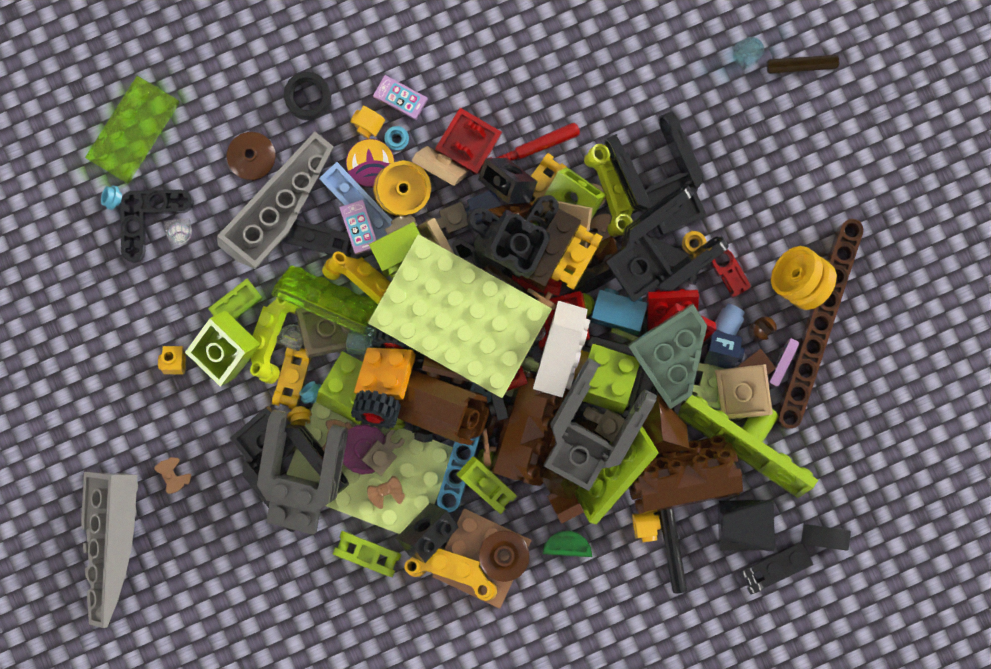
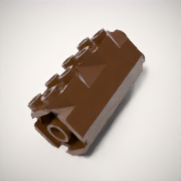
M413 368L404 399H394L398 400L399 404H401L398 419L466 445H471L474 441L470 439H475L483 433L489 416V405L486 396L446 382L441 378L430 377L425 372Z
M524 371L528 383L514 388L507 411L508 418L504 421L490 471L513 480L523 481V483L541 486L544 482L540 476L546 468L544 463L556 443L550 423L569 390L565 388L563 397L535 390L533 387L536 374Z
M716 435L712 438L689 441V450L682 453L677 451L658 453L633 482V485L629 487L631 499L635 500L637 514L643 515L739 495L743 492L742 473L740 468L737 469L735 462L738 461V457L732 444L726 442L725 437Z

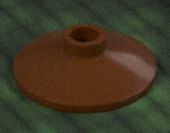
M245 132L238 135L232 140L227 150V163L235 175L245 180H257L266 176L273 168L276 159L275 149L271 141L263 134L257 132ZM247 151H254V156L252 158H247Z
M498 531L489 535L480 547V565L490 578L497 581L507 582L517 579L524 573L529 563L530 556L526 542L518 534L511 531ZM502 551L509 553V558L505 561L499 557Z

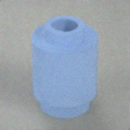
M727 303L726 307L721 309L715 321L716 331L736 336L744 321L743 315L745 312L737 306Z

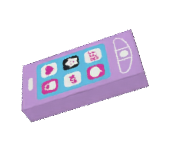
M384 75L373 95L375 99L414 120H417L428 100L427 97Z
M360 200L339 207L355 255L371 250L369 244L376 241V237L364 201Z
M792 338L786 341L775 364L776 369L771 372L768 378L770 387L775 388L780 385L798 348V341Z

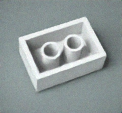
M558 301L533 389L563 397L565 388H571L574 371L578 366L581 356L580 352L585 344L588 333L587 330L590 320L586 319L588 309Z

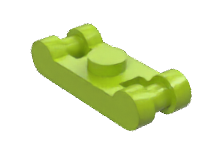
M341 531L339 536L341 540L338 547L334 548L333 555L393 578L395 573L394 566L396 561L400 560L401 553L351 533ZM350 543L357 545L354 553L347 551ZM380 554L387 557L384 566L377 563Z

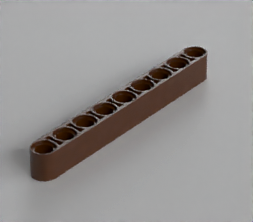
M857 219L846 220L836 231L827 261L840 276V282L835 284L830 295L833 301L831 307L821 304L817 308L810 310L777 411L779 417L776 423L782 429L796 428L802 421L863 235V225ZM846 226L853 227L855 230L854 237L846 235ZM838 249H843L847 252V260L839 259L837 256ZM816 318L824 321L825 328L823 331L815 328L814 321ZM808 341H812L817 345V352L815 354L807 351L806 345ZM801 364L806 365L810 370L807 378L799 374ZM793 388H798L802 392L800 401H795L791 397ZM786 411H790L794 415V422L791 425L786 424L783 420V415Z

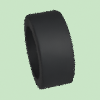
M304 71L297 73L288 80L284 87L283 97L287 108L295 117L301 120L311 121L318 119L327 112L331 105V92L327 82L322 76L314 72ZM305 82L316 84L322 93L320 104L311 110L299 108L293 99L296 87Z
M803 524L801 544L848 551L851 531Z

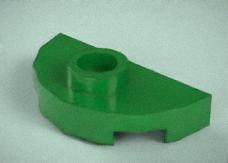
M569 530L560 531L552 535L545 543L542 553L548 555L592 557L591 547L587 540L579 533Z

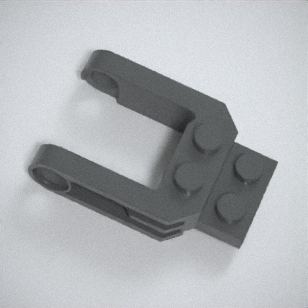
M590 358L583 365L550 423L556 443L544 463V467L588 491L602 468H610L621 464L657 398L655 394L644 389L611 444L575 422H571L591 387L589 383L597 368L601 367V364Z
M273 410L267 423L257 486L266 501H270L266 523L314 535L317 533L321 508L337 498L348 429L347 427L335 424L331 426L327 436L319 483L287 474L280 475L287 434L284 432L287 413Z

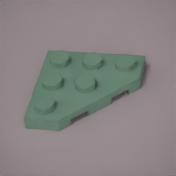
M693 303L628 344V347L670 409L692 396L703 340L707 329V324Z

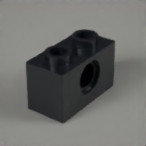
M486 158L478 178L482 184L507 204L530 203L538 182L508 158Z
M429 503L396 539L409 556L426 563L459 527L447 510Z

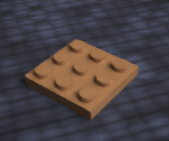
M464 508L457 522L459 528L451 535L445 550L479 561L480 547L489 535L498 531H514ZM518 534L529 547L532 540ZM502 551L499 554L500 559L503 561L507 560L509 553ZM480 565L487 580L492 581L497 587L495 598L485 602L500 609L513 580L507 582L494 580L483 571ZM433 573L432 577L478 598L472 586ZM483 586L481 589L483 595L487 593L486 586Z

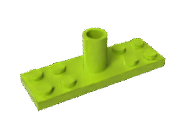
M692 395L682 403L679 417L708 438L716 435L725 437V441L732 444L739 459L795 497L799 498L815 487L818 479L813 477V473L810 470L798 467L788 455L778 453L763 443L779 417L775 410L772 409V415L749 417L741 428L729 420L727 414L708 406L707 401L700 396Z

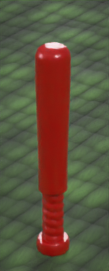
M576 123L568 124L496 158H508L511 161L519 158L520 160L578 137L580 135L579 127Z

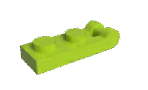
M474 456L456 474L499 514L506 510L504 507L510 500L513 502L517 497L514 492Z

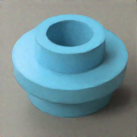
M400 126L391 127L385 133V143L391 150H403L409 143L407 131ZM395 135L401 136L402 139L399 143L392 141Z
M106 186L102 192L101 204L109 210H113L121 202L122 193L119 192L118 186Z
M315 381L306 384L299 392L301 401L304 404L309 402L311 404L315 403L321 384H316Z

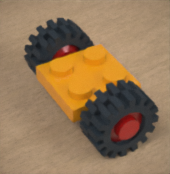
M376 328L371 343L373 348H367L354 390L356 397L351 416L356 421H362L364 425L369 424V427L374 428V426H377L378 429L383 427L389 429L396 425L401 404H399L398 400L394 399H404L416 350Z

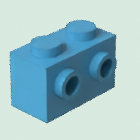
M605 288L604 291L599 290L590 322L638 336L648 303L643 302L641 297L633 302L629 297L619 295L618 291Z

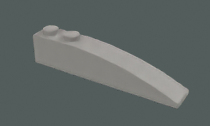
M314 132L217 236L218 246L236 261L256 269L289 233L334 147L318 133Z
M84 472L81 525L82 530H86L87 543H83V551L88 553L89 566L85 568V577L91 585V589L87 591L89 625L107 628L118 602L131 553L135 517L137 514V475Z

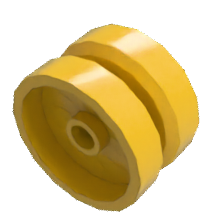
M405 160L393 162L380 170L374 180L373 193L375 201L390 215L405 216L416 213L426 205L430 198V178L422 167L413 162ZM400 184L406 186V190L403 193L399 191Z
M797 246L783 253L777 260L772 270L771 284L774 291L781 297L789 300L800 309L810 310L817 308L829 298L835 287L837 275L835 268L827 260L818 256L808 247Z

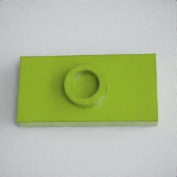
M247 278L208 309L213 316L227 311L236 320L261 301L263 297Z

